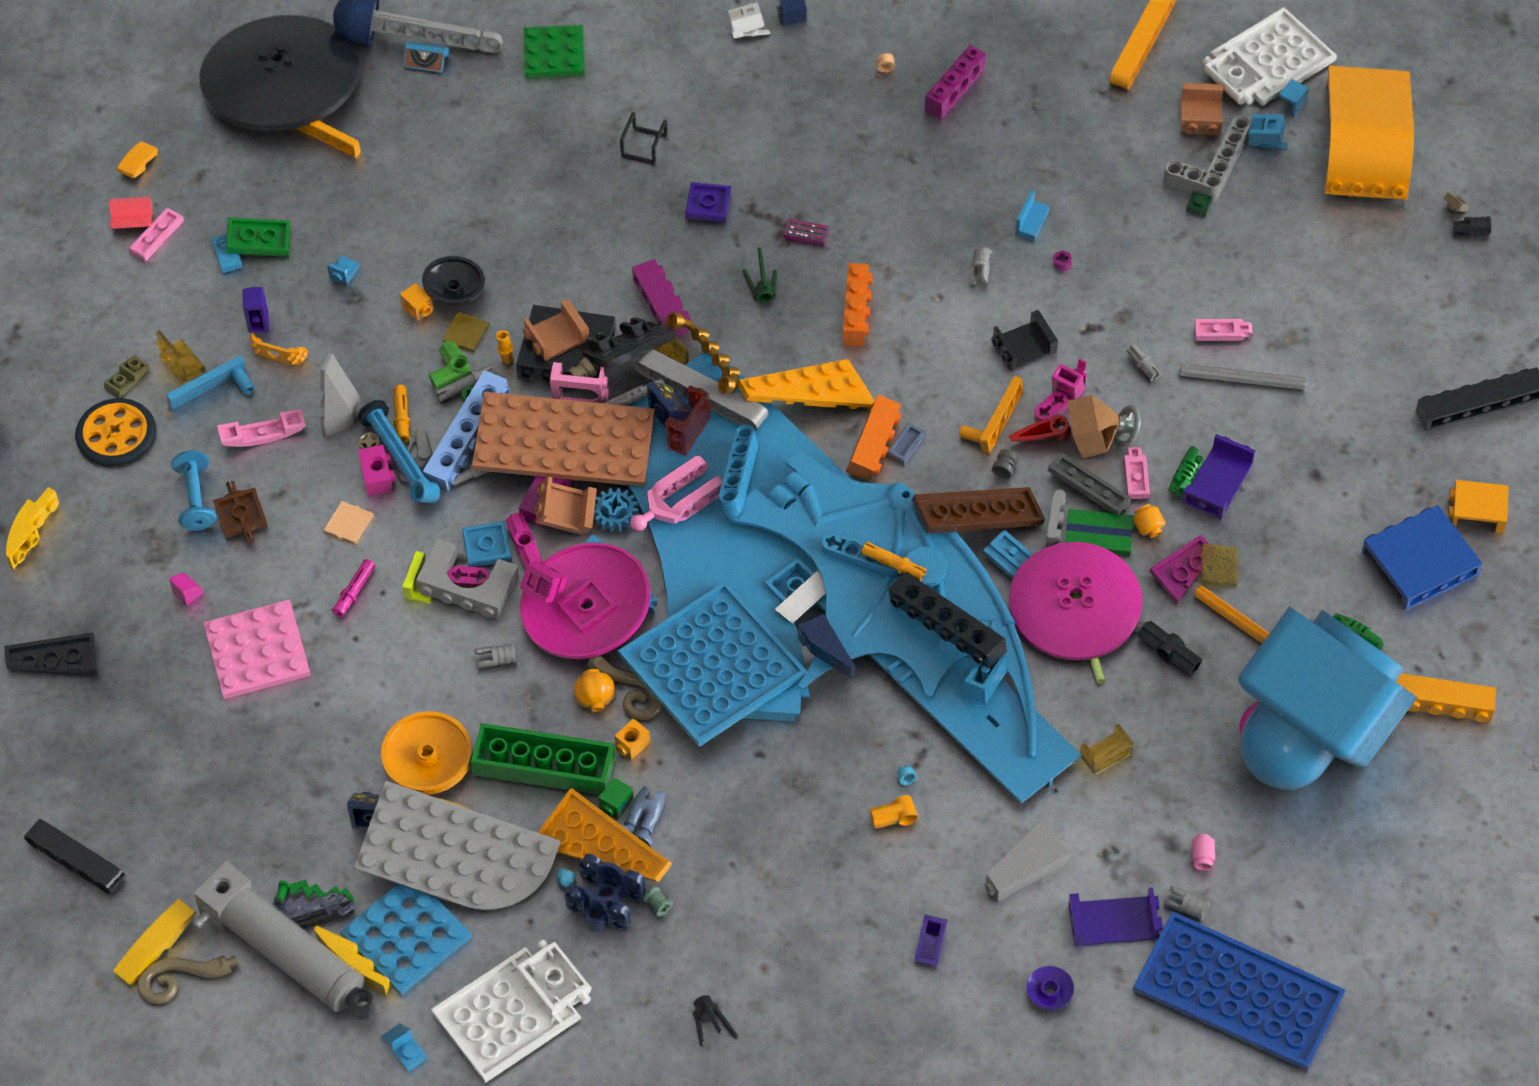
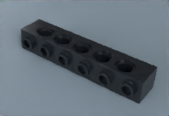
M908 572L904 573L888 588L890 602L895 608H901L911 619L920 621L929 631L933 630L939 634L942 640L945 642L949 641L955 645L961 653L971 656L977 664H983L989 669L1007 652L1006 641L1003 636Z

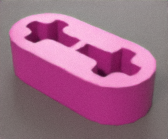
M1059 391L1049 395L1035 408V422L1061 415L1068 406L1067 395Z
M455 566L448 572L449 579L455 585L462 588L478 587L485 583L490 576L488 570L481 567ZM457 575H461L459 580L455 579ZM479 576H483L481 581H477Z

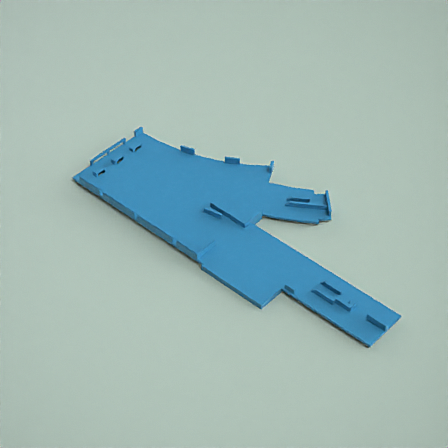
M706 353L700 354L685 365L716 382L722 377V370L719 366H713L712 358ZM740 374L739 380H740V379H745V378ZM739 387L734 390V391H736V392L742 394V392L740 391ZM648 394L647 397L628 406L649 408ZM682 396L683 401L686 405L689 404L695 413L693 416L694 425L672 437L654 416L645 487L627 485L635 496V501H638L640 514L643 515L649 511L647 491L652 489L659 480L695 456H701L707 462L708 468L700 477L663 500L670 508L717 476L723 479L734 434L740 425ZM757 402L763 405L769 414L760 427L754 431L758 442V449L746 496L756 488L764 496L768 497L774 487L783 485L785 479L794 472L786 465V462L801 449L824 468L840 477L852 480L772 403ZM719 498L688 519L679 521L676 524L655 518L647 522L661 560L663 580L667 592V618L726 581L805 668L795 622L792 624L775 609L818 570L809 556L798 546L780 535L758 527L731 522L729 517L724 514ZM826 594L813 605L817 604L825 613ZM881 653L869 654L1020 803H1023L1044 785L1052 786L1053 778L1082 755L1035 710L1037 730L1036 755L1032 758L1029 757L1027 754L1028 728L1019 694L1003 679L1001 680L986 705L966 697L965 679L976 664L971 656L958 660L944 674L933 695L927 697L915 672L905 662L890 655ZM799 680L743 719L795 722V716H800L801 697L810 698L808 685L800 689L799 683L801 680Z

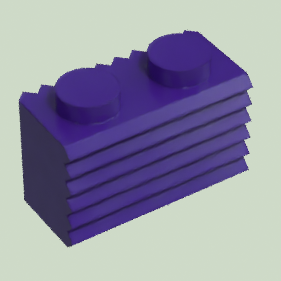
M244 288L242 290V301L248 332H268V308L263 288Z

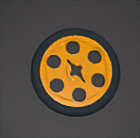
M112 398L93 405L82 415L76 427V444L81 453L95 463L107 466L127 464L138 459L149 449L156 434V424L151 412L142 404L130 399ZM124 411L125 415L117 418L114 416L115 413ZM99 418L105 419V422L101 425L94 424L95 420ZM135 421L141 422V425L137 428L130 427ZM93 436L101 437L98 442L90 441V438ZM129 439L137 440L134 445H127L126 442ZM109 446L117 447L112 453L105 451Z

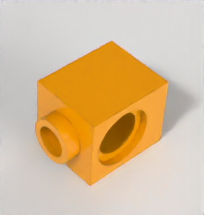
M414 283L400 293L402 307L417 321L428 316L434 310L432 298L417 283Z
M634 718L614 735L615 748L622 756L626 755L631 760L650 744V731ZM633 739V740H635V741H633V742H628L627 740Z

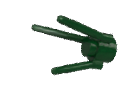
M759 247L758 259L761 281L757 283L756 288L746 269H743V273L752 290L753 298H757L760 302H768L776 296L777 270H773L770 284L766 280L762 249Z

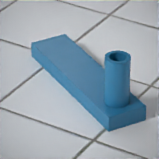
M240 355L166 395L168 405L173 410L234 378L245 395L251 393L255 387L245 373V361Z

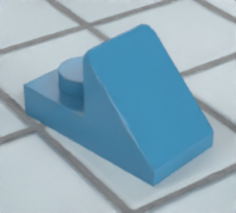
M399 1023L381 1035V1039L407 1072L427 1060V1055L414 1040L411 1029Z

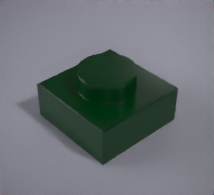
M1193 191L1187 204L1186 212L1206 217L1213 197Z

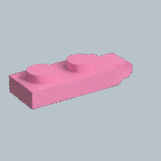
M1195 319L1194 323L1196 341H1242L1245 337L1253 335L1252 323L1243 322L1242 319Z
M1128 447V455H1124L1127 495L1131 499L1150 498L1146 454H1142L1141 447Z

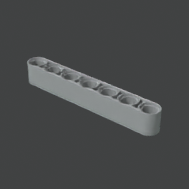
M654 349L642 354L634 364L635 369L641 375L653 381L662 378L665 384H669L674 391L677 390L682 396L740 426L750 425L756 431L769 414L763 405L753 401H746L745 397L736 391H733L731 394L721 393L718 389V382Z

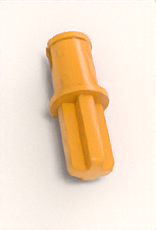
M501 330L496 334L498 342L497 352L500 354L502 363L510 365L514 361L512 352L514 347L510 342L509 332Z

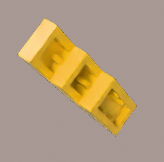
M178 898L141 935L113 971L128 984L134 985L146 967L156 962L165 949L170 950L197 912Z
M316 926L314 928L316 939L362 974L366 986L387 996L391 989L389 978L375 972L373 961L359 955L356 943Z

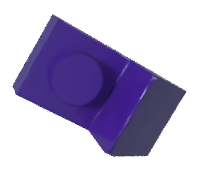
M924 915L914 960L938 965L943 941L946 938L947 919Z

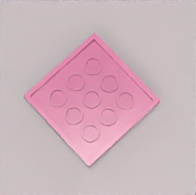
M290 599L203 622L224 699L311 676Z

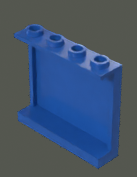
M1438 505L1426 508L1416 516H1409L1397 525H1390L1378 534L1369 535L1364 540L1362 548L1363 554L1370 552L1402 595L1401 605L1405 610L1478 576L1482 567L1481 560Z

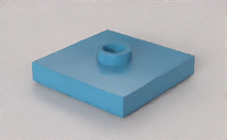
M505 521L462 528L468 567L496 564L497 559L506 562L512 561Z

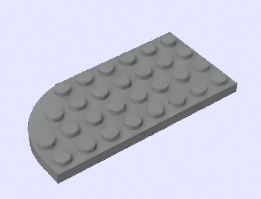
M385 780L354 869L467 908L498 910L525 900L541 886L551 870L561 841Z

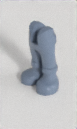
M644 786L635 797L628 817L622 826L634 834L641 817L645 815L635 836L651 847L653 844L651 834L662 812L665 793L657 791L653 801L648 799L650 788Z

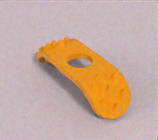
M254 332L250 333L249 341H252L251 348H254V353L261 357L288 365H296L303 362L308 356V351L305 347L284 349L264 343L260 338L254 336ZM269 350L276 351L279 356L273 355Z

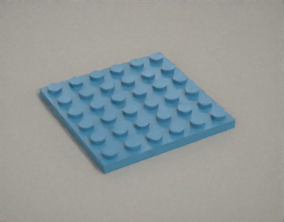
M726 581L618 650V655L698 747L801 680L807 673V670Z

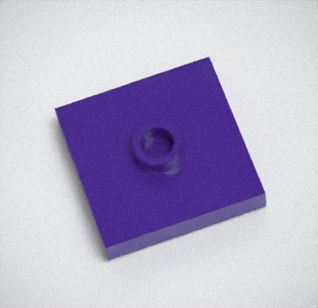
M691 182L685 219L726 222L731 186Z

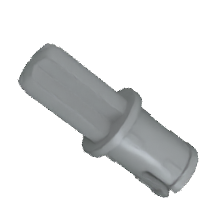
M1135 344L1127 348V353L1137 363L1136 367L1141 369L1151 382L1160 377L1161 372L1151 362L1150 356H1146Z

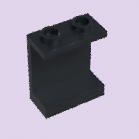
M1039 310L1031 312L1030 323L1003 334L998 326L993 327L992 344L996 349H999L1003 362L1008 364L1011 370L1057 353L1058 339Z

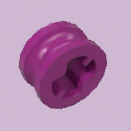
M1067 251L1056 252L1053 256L1054 267L1059 271L1070 269L1072 266L1071 254ZM1060 259H1064L1065 262L1060 263Z

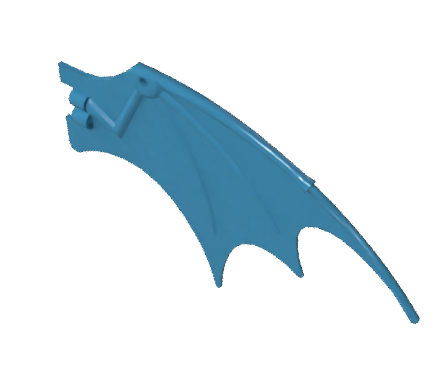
M801 449L786 462V465L794 472L785 479L783 485L774 487L768 497L764 496L756 488L746 496L742 512L735 517H729V519L737 524L758 527L780 535L798 546L813 560L822 577L826 592V618L851 660L863 655L880 653L897 657L915 672L927 697L933 695L944 674L958 660L969 655L961 653L955 645L949 641L945 642L939 634L933 630L929 631L920 621L911 619L901 608L897 609L891 604L888 588L902 576L901 574L894 577L827 555L822 550L821 541L824 535L836 533L865 544L868 541L873 545L899 555L901 558H904L911 550L918 547H931L940 551L947 561L946 578L938 585L930 588L973 617L977 616L978 619L988 621L996 619L994 631L1005 638L1007 652L1004 655L1007 661V672L1015 684L1025 713L1028 728L1027 754L1031 758L1036 755L1037 730L1033 688L1022 644L1014 626L1016 624L1015 620L1008 611L987 571L956 531L926 533L912 502V498L916 493L902 482L875 484L840 477L824 468ZM832 541L831 544H828V546L831 547L833 544L835 545V542ZM850 547L846 550V553L849 555H855L858 552L855 547ZM870 557L866 558L869 562L876 561ZM815 656L807 673L800 681L799 688H805L833 667Z

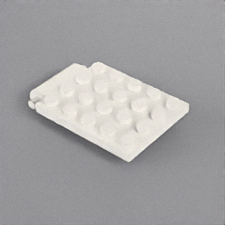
M1283 7L1211 51L1210 57H1206L1203 63L1205 64L1204 72L1215 83L1223 85V90L1238 104L1246 102L1249 105L1255 99L1261 106H1264L1277 98L1291 79L1301 83L1335 62L1337 55Z
M545 940L540 941L537 946L541 951L533 956L526 947L431 1009L433 1016L485 1083L580 1020L581 1017L573 1005L579 1001L587 1004L591 1000L588 995L591 991V986L556 942L548 945Z

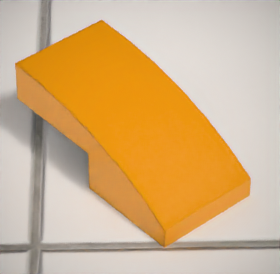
M140 141L120 162L117 172L131 178L137 177L145 171L146 163L157 156L158 148Z

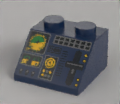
M647 383L648 406L655 409L654 416L672 437L694 425V410L689 404H685L677 390L674 391L669 384Z
M369 792L353 793L347 803L352 828L368 829L380 795Z

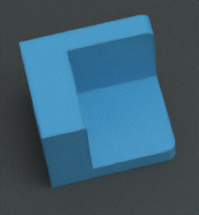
M1291 79L1280 92V98L1292 103L1291 114L1295 115L1305 104L1309 88Z

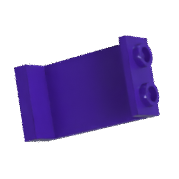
M1216 434L1213 447L1191 486L1187 484L1184 489L1182 503L1222 520L1254 462L1256 450L1251 449L1247 445L1232 441L1228 437Z
M1153 887L1148 888L1147 896L1080 901L1079 893L1069 894L1068 908L1074 946L1158 940L1159 931L1163 930L1162 918L1157 917L1159 898L1154 896Z

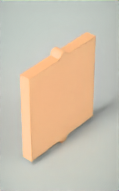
M341 501L324 528V532L337 537L338 540L343 539L356 544L374 515L369 511L361 509L359 505L353 506Z

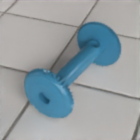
M195 450L184 451L176 455L171 461V467L175 472L185 475L189 508L180 513L178 522L187 530L200 531L212 526L216 522L217 515L213 509L202 506L198 473L208 467L209 458L204 453Z

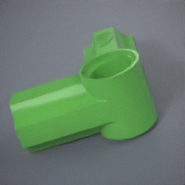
M448 340L442 343V346L438 349L447 365L428 375L432 385L438 390L469 375L471 367L468 358L462 354L456 343Z

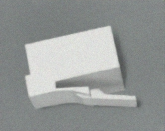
M758 2L728 11L734 39L742 36L770 35L769 30H758V28L765 27Z

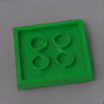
M583 25L523 27L525 78L585 75Z

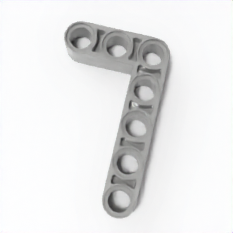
M1239 115L1232 120L1207 171L1177 160H1170L1165 164L1164 183L1169 187L1192 194L1194 191L1213 197L1212 200L1217 199L1248 139L1250 119Z

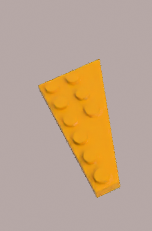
M849 359L740 379L738 382V387L746 401L772 403L773 400H778L792 405L794 402H803L806 406L836 408L837 405L848 406L849 409L867 407L868 410L871 409L874 403L873 397Z
M570 788L537 832L560 840L557 851L559 854L580 860L583 859L585 854H592L601 859L602 862L614 863L624 873L628 870H633L643 875L645 879L659 882L672 865L670 861L572 788Z

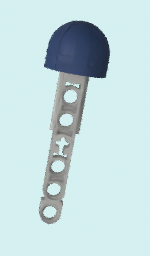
M339 0L333 11V24L337 33L354 44L371 46L375 32L473 50L481 48L480 51L489 53L498 52L502 45L501 36L494 32H481L478 29L379 11L380 0ZM395 21L399 23L400 27L394 28L390 25V22ZM416 25L420 30L417 32L412 31L409 26ZM454 32L458 34L459 38L453 39L449 36V33ZM475 36L478 38V42H471L468 37ZM488 40H495L498 45L492 46L488 43Z

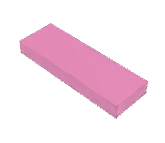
M166 208L152 225L128 248L129 253L146 262L184 222L183 216Z

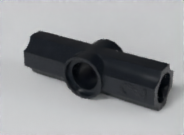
M1147 621L1139 631L1138 637L1152 646L1163 661H1172L1189 675L1194 674L1202 664L1203 659L1188 649L1184 641L1177 634H1168L1152 621Z

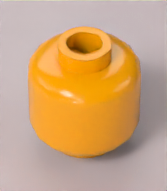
M1147 504L1135 511L1136 515L1133 517V522L1140 535H1149L1150 538H1154L1162 533L1161 529L1165 526V520L1158 507Z

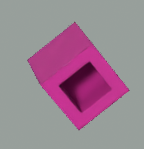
M185 573L176 574L169 579L173 594L186 606L204 593L203 589Z

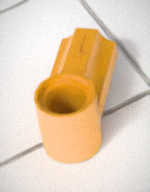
M909 795L897 797L890 804L869 809L871 822L875 829L896 823L904 826L910 825L918 820L913 800Z

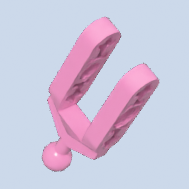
M695 456L659 480L652 489L647 491L649 511L643 515H634L630 520L631 528L635 531H642L646 528L647 522L653 518L672 524L688 519L719 498L723 481L722 477L717 476L670 508L663 500L700 477L708 468L707 462L701 456Z

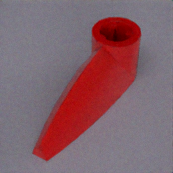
M1059 415L1022 428L1009 435L1010 442H1025L1054 437L1057 440L1064 441L1070 437L1071 427L1067 418ZM1063 426V429L1058 430V427Z

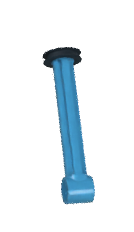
M374 400L363 406L358 413L359 421L365 427H373L410 484V497L413 502L436 503L440 497V488L437 483L429 482L425 478L387 420L389 407L383 400Z

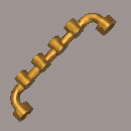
M669 313L667 316V326L670 329L676 330L681 329L683 326L691 332L692 340L698 341L701 344L702 352L710 355L713 366H719L722 370V377L718 381L719 391L731 394L738 388L739 368L730 367L728 365L729 356L718 353L719 344L714 341H708L709 332L707 329L698 328L692 321L683 318L681 313Z

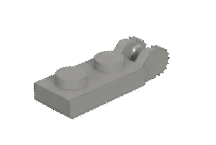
M1061 489L1055 490L1053 494L1046 547L1055 545V542L1060 543L1061 529H1057L1058 524L1062 525L1066 493Z

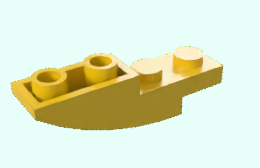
M48 487L36 502L28 499L17 514L11 526L6 545V557L10 568L14 569L18 563H21L27 552L38 543L40 536L37 528L44 524L47 516L56 510L59 503L55 490Z

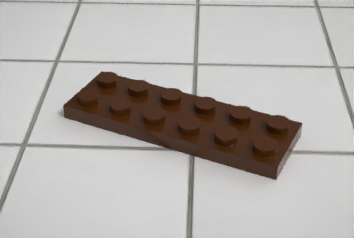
M1030 487L914 494L912 498L913 505L926 533L1040 526L1045 521Z

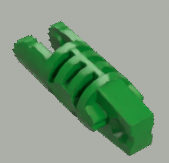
M1191 446L1187 450L1173 475L1168 489L1173 496L1183 495L1187 484L1191 485L1202 465L1204 458L1200 455L1197 456L1198 449L1195 446Z
M1338 613L1333 615L1336 620L1377 649L1384 648L1383 640L1371 632V628L1353 618Z

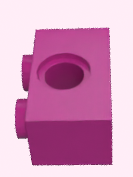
M384 445L359 449L358 453L367 496L392 492V483L396 481L394 471L388 468V465H392L390 453H385Z

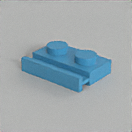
M1005 530L987 548H984L982 553L1012 580L1020 566L1033 555Z

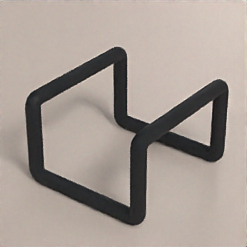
M632 112L620 138L621 155L651 164L656 163V146L661 136L666 137L668 135L667 120H663L659 131L636 126V114ZM631 123L635 130L657 135L652 145V159L625 153L624 139Z

